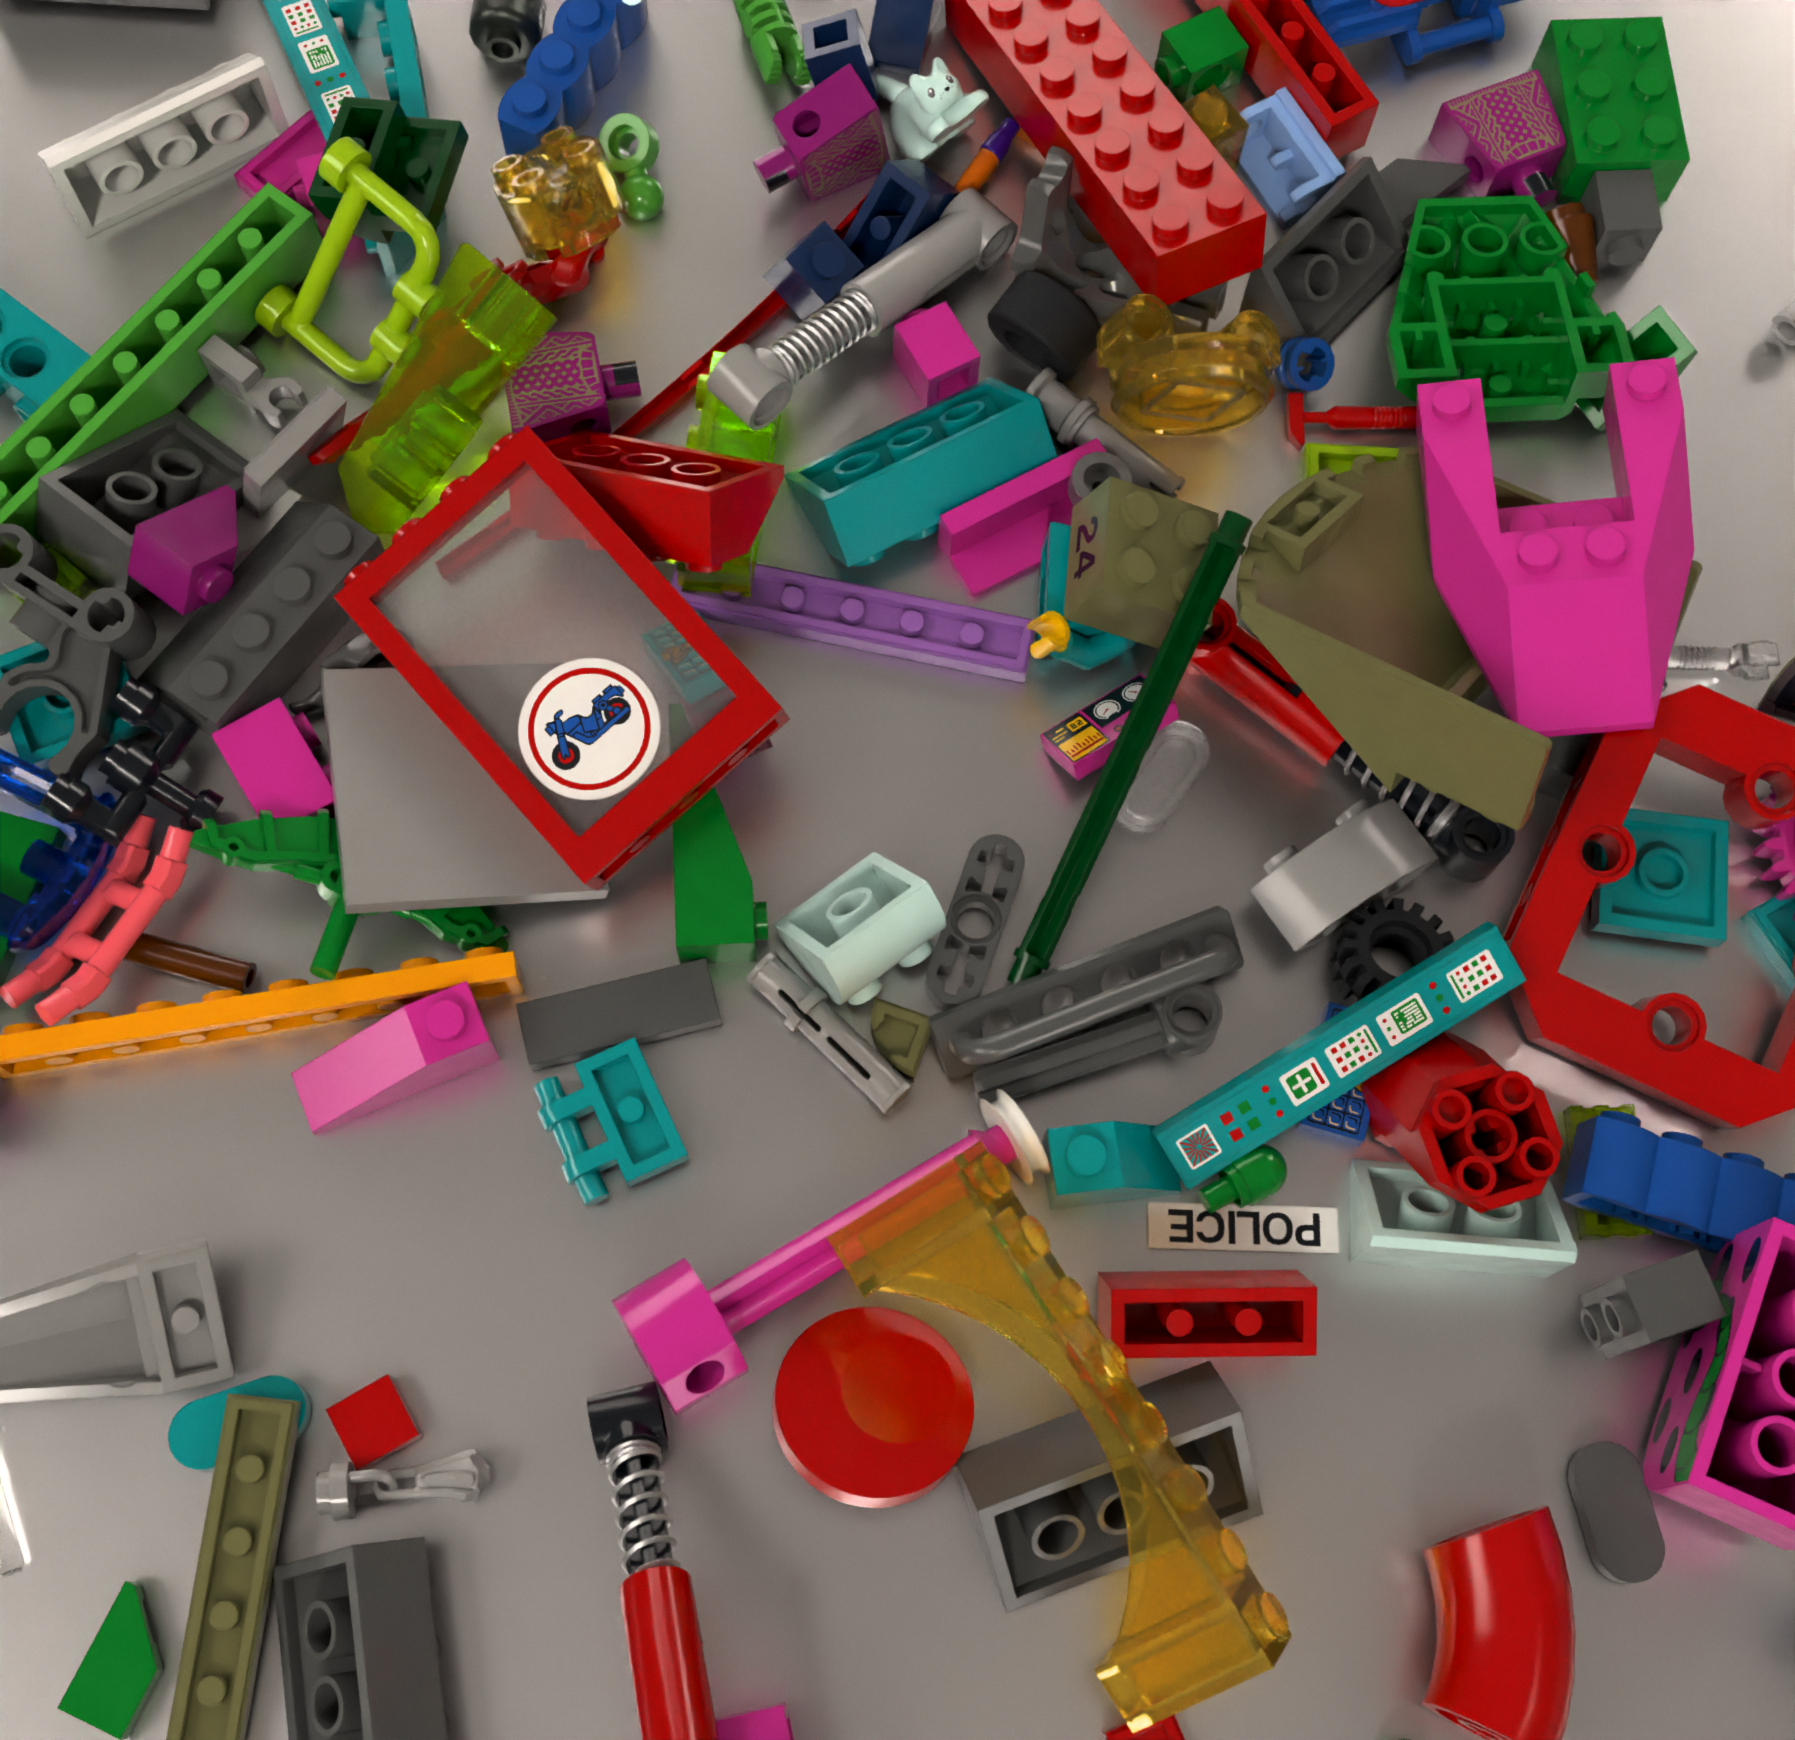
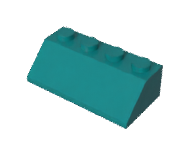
M989 377L785 474L784 477L827 552L847 567L852 565L865 566L881 559L886 553L885 549L903 540H919L933 534L938 529L940 515L1057 458V454L1039 398Z

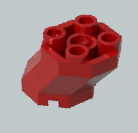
M1447 1030L1368 1078L1360 1086L1370 1112L1368 1124L1373 1138L1390 1148L1394 1147L1428 1185L1479 1213L1540 1195L1548 1177L1555 1172L1560 1161L1559 1152L1563 1141L1544 1091L1535 1087L1527 1076L1517 1071L1507 1072L1483 1049Z

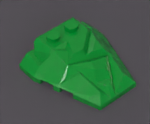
M1532 195L1418 199L1405 253L1402 275L1397 289L1394 311L1386 339L1395 388L1415 404H1417L1418 384L1481 378L1486 422L1559 420L1571 413L1577 398H1600L1605 395L1609 364L1633 362L1634 357L1625 324L1615 311L1607 313L1606 316L1592 298L1596 284L1587 272L1580 273L1578 277L1564 259L1568 245Z

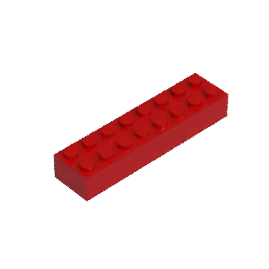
M944 0L946 26L1043 158L1046 160L1048 150L1052 146L1064 149L1074 158L1070 186L1071 196L1155 310L1262 267L1267 212L1098 0Z

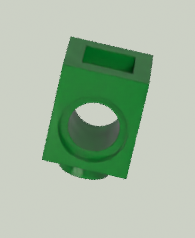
M1217 6L1162 31L1154 70L1185 109L1239 84L1249 46L1222 8Z

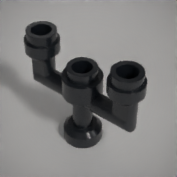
M131 676L109 708L119 713V718L131 726H146L162 737L152 751L136 740L130 745L119 738L102 762L98 771L108 777L105 783L122 793L112 809L94 798L89 785L76 777L72 779L64 773L59 775L39 804L50 812L49 816L60 823H77L115 848H118L146 807V794L181 815L182 818L179 821L180 828L192 832L202 829V820L212 818L224 797L212 789L201 790L196 795L161 773L173 768L200 726L164 703L158 689L146 681L141 683Z

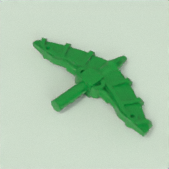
M318 809L316 817L273 818L270 810H260L259 819L218 826L213 818L203 819L202 829L195 830L191 838L190 848L216 857L226 866H239L252 872L280 871L293 875L292 879L316 885L318 894L328 901V906L333 907L309 969L313 975L325 980L335 979L358 916L364 918L365 915L376 916L382 913L345 914L335 818H329L328 809ZM479 906L388 911L403 919L408 920V918L422 923L440 940L454 944L464 952L480 947H500L504 952H507L509 946L505 938L509 935L510 931L505 925L496 928Z

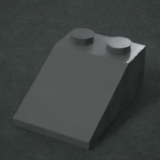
M176 409L39 477L35 534L103 586L121 590L132 599L148 590L127 574L136 525L225 485L236 491L237 511L243 505L244 468L250 462Z

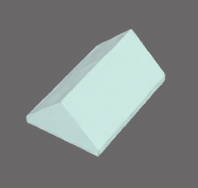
M1352 1159L1350 1168L1349 1262L1547 1278L1576 1262L1578 1250L1549 1177L1540 1195L1479 1213L1428 1185L1409 1163Z

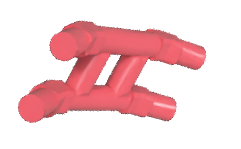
M141 813L118 848H116L114 857L106 866L107 872L51 947L47 946L37 959L24 967L23 972L0 987V995L4 1001L15 1009L37 993H45L65 978L75 963L72 961L75 958L83 961V964L74 975L61 983V988L35 1005L36 1012L47 1025L53 1026L74 1010H81L96 1000L112 981L110 976L166 900L170 901L180 888L188 866L185 862L194 832L169 825L160 855H156L151 872L143 881L144 887L139 888L134 886V883L145 869L150 853L148 846L157 818ZM114 905L126 910L103 942L91 937Z

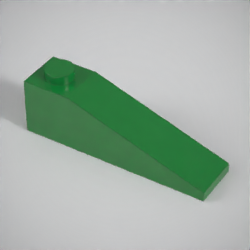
M669 704L670 756L694 735L682 704ZM714 787L672 824L676 949L680 964L704 958L707 959L708 964L757 961L756 940H768L767 901L754 902L751 876Z

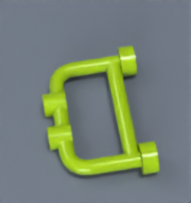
M346 136L330 146L319 165V175L337 191L343 193L300 292L297 295L285 284L274 287L263 297L257 306L255 320L274 337H281L289 333L344 379L351 383L367 385L382 379L392 364L397 368H402L416 356L421 346V340L409 331L415 316L421 321H425L433 316L441 306L445 294L432 283L441 258L439 239L433 225L422 212L369 169L372 160L371 154L351 137ZM368 201H370L411 236L415 245L416 256L410 270L406 271L396 282L392 290V297L396 300L387 318L382 320L372 332L369 344L373 348L367 359L362 361L349 354L318 328L313 321Z

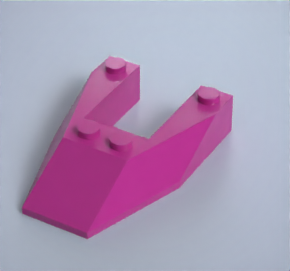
M1675 357L1609 364L1603 414L1616 490V497L1498 509L1481 378L1417 385L1416 435L1433 582L1506 718L1546 737L1652 729L1654 727L1694 555L1684 407Z

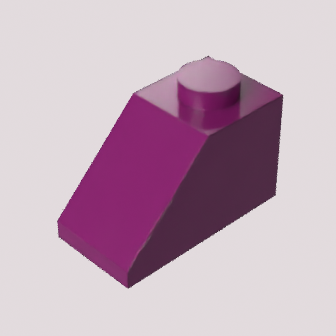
M225 485L137 524L127 574L182 616L208 603H216L228 594L234 580L232 571L238 548L236 491Z

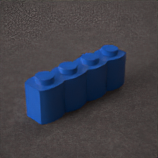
M565 0L554 18L553 33L543 38L529 55L526 64V76L511 85L500 102L498 121L507 162L542 177L558 167L568 151L570 134L578 130L593 112L596 103V92L604 88L618 72L622 61V50L634 43L644 30L648 17L646 0H642V2L634 6L627 5L622 0Z
M1603 1111L1600 1113V1116H1595L1577 1124L1562 1200L1576 1207L1600 1215L1625 1220L1634 1226L1656 1234L1685 1240L1692 1245L1716 1254L1719 1253L1726 1242L1733 1241L1736 1234L1772 1217L1795 1226V1173L1785 1174L1783 1178L1776 1173L1764 1169L1765 1163L1760 1158L1744 1153L1728 1152L1724 1153L1723 1157H1720L1702 1148L1703 1141L1690 1134L1670 1131L1662 1133L1660 1137L1640 1127L1641 1120L1639 1118L1619 1111Z

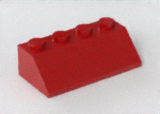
M584 430L544 442L550 451L651 562L669 559L685 562V569L698 573L719 571L723 569L724 562L749 552L784 479V465L592 430ZM532 469L510 488L511 526L537 531V537L542 540L563 541L572 538L585 541V547L589 550L605 551Z

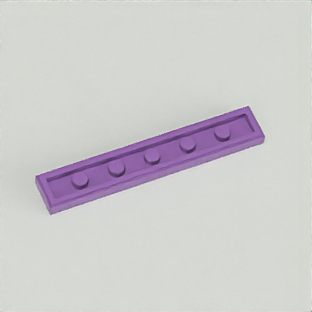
M738 559L724 562L723 569L710 573L689 571L685 569V562L677 561L671 585L687 603L706 619L1021 683L1025 682L1031 654L1030 645L1033 644L1035 631L1028 630L1026 624L1034 619Z

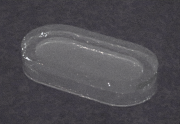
M1174 721L1156 732L1116 817L1118 823L1124 828L1136 833H1149L1161 828L1202 775L1209 760L1210 746L1207 737L1197 726L1185 721Z

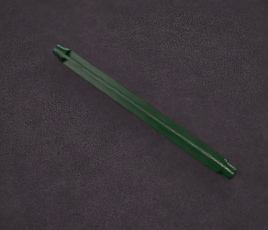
M1226 510L1217 531L1210 532L1208 536L1209 544L1054 872L1044 898L1039 904L1020 947H1016L1013 953L1017 958L1007 977V980L1013 984L1041 974L1043 969L1048 970L1051 965L1049 960L1071 916L1075 902L1086 884L1132 786L1144 755L1154 739L1208 624L1212 610L1223 592L1238 557L1244 554L1246 547L1242 544L1253 522L1241 514Z

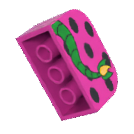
M1772 1217L1736 1234L1733 1241L1726 1242L1708 1269V1274L1727 1316L1683 1333L1648 1440L1644 1458L1643 1478L1645 1486L1651 1491L1781 1549L1794 1550L1795 1226Z

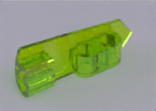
M463 242L459 246L338 466L352 519L374 534H395L408 520L475 436L482 423L481 414L558 320L541 303L469 243Z

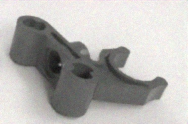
M0 524V584L24 601L9 623L49 650V656L45 661L26 663L3 674L0 680V736L6 735L9 732L17 712L29 701L48 695H59L66 698L70 702L75 715L74 730L67 745L49 760L48 765L49 769L58 777L61 773H64L72 779L76 777L81 780L88 764L109 743L114 711L109 706L116 698L121 661H134L145 656L154 645L157 628L153 619L121 590L101 588L91 592L82 600L55 582L58 576V564L55 557L23 527L15 524ZM120 621L122 624L117 629L114 628V625Z

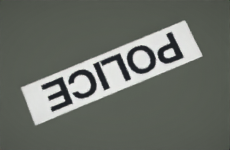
M1148 1202V1248L1340 1254L1338 1207L1246 1205L1243 1208H1239L1235 1204H1228L1210 1214L1203 1204Z

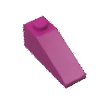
M464 981L397 1009L295 1070L291 1075L312 1133L317 1135L501 1059L480 1005L468 982Z

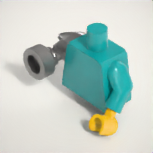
M1093 452L1086 454L1076 462L1068 481V496L1071 503L1076 505L1110 476L1132 483V475L1128 466L1119 457L1110 453ZM1050 522L1041 547L1037 618L1026 624L1028 630L1036 631V642L1030 645V653L1036 659H1041L1050 654L1052 657L1079 669L1091 670L1122 655L1125 650L1132 648L1136 641L1063 618L1071 526Z

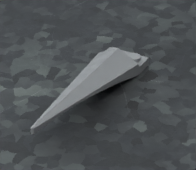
M207 1240L137 1255L136 1252L0 1299V1404L165 1395L235 1378Z

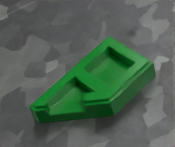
M125 1581L57 1707V1709L119 1740L128 1739L164 1670L157 1643L152 1639L143 1605L145 1597L142 1586L129 1581Z

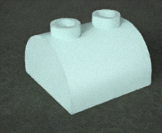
M874 851L778 920L773 926L799 965L811 980L829 995L833 1002L841 1005L848 1001L851 1005H859L869 1001L879 993L882 988V982L879 977L894 965L899 963L901 967H911L925 960L933 950L930 939L946 928V918L934 891L926 880Z

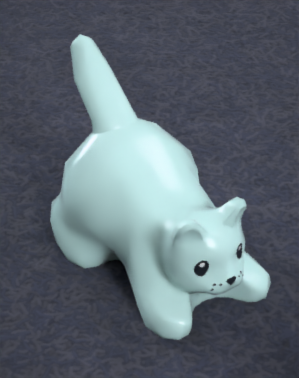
M939 57L933 60L932 71L929 76L911 75L909 78L910 86L883 75H876L879 95L892 102L889 130L899 146L901 160L926 162L948 139L952 137L959 138L976 123L973 115L989 100V95L984 90L979 89L969 94L963 93L958 79L949 72L948 67Z

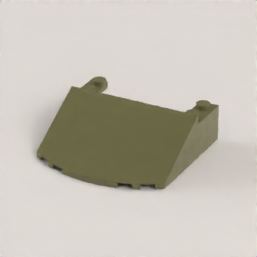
M1418 446L1399 448L1396 460L1376 463V459L1370 454L1356 457L1353 459L1352 467L1349 471L1336 475L1327 468L1298 483L1275 501L1263 514L1250 534L1248 547L1244 555H1242L1237 575L1236 600L1239 617L1390 793L1404 777H1407L1431 792L1442 794L1481 813L1491 821L1502 823L1519 832L1529 820L1535 805L1534 796L1553 743L1550 738L1473 703L1489 684L1433 582ZM1493 476L1498 509L1556 503ZM1692 560L1674 641L1702 571V565Z

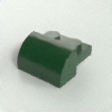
M344 96L321 160L333 143L340 138L351 137L371 154L372 160L369 169L422 212L433 225L436 232L469 138L462 122L407 117L399 102L395 100ZM318 165L308 196L315 207L331 221L343 193L337 191L319 175ZM368 201L353 234L367 240L390 244L394 231H406Z

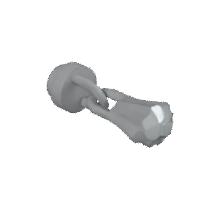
M476 1449L466 1450L422 1465L395 1468L388 1471L377 1469L355 1471L351 1461L332 1463L329 1471L318 1472L316 1475L315 1494L319 1515L332 1514L334 1521L354 1519L358 1507L379 1505L387 1501L434 1497L476 1502L483 1489L490 1483L491 1466L487 1464L485 1458ZM415 1477L414 1488L398 1489L396 1479ZM373 1481V1493L357 1495L356 1483Z

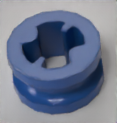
M1293 337L1288 339L1277 350L1274 359V372L1278 381L1285 388L1308 392L1319 390L1331 379L1335 368L1334 354L1331 347L1324 340L1316 337ZM1300 354H1310L1305 359V361L1311 362L1308 374L1298 373L1303 370L1302 366H1297Z

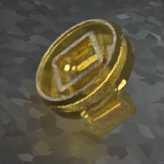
M1141 293L1130 298L1100 327L1097 333L1098 367L1109 368V385L1114 393L1111 400V410L1125 426L1134 431L1160 437H1195L1231 430L1252 421L1266 409L1274 397L1275 388L1269 378L1272 371L1281 365L1279 334L1274 323L1261 312L1255 310L1243 311L1218 332H1192L1174 335L1173 317L1166 304L1154 295Z

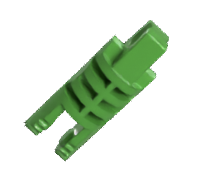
M733 0L736 13L765 85L778 84V80H781L782 62L787 75H790L789 79L792 80V84H810L812 78L804 59L803 43L785 0Z

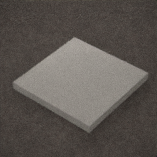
M564 663L431 667L579 837L599 820L596 800H578L565 797L542 784L527 766L519 744V717L526 697L534 685L546 673ZM396 668L322 669L321 685L345 914L606 899L610 890L609 882L597 891L585 885Z

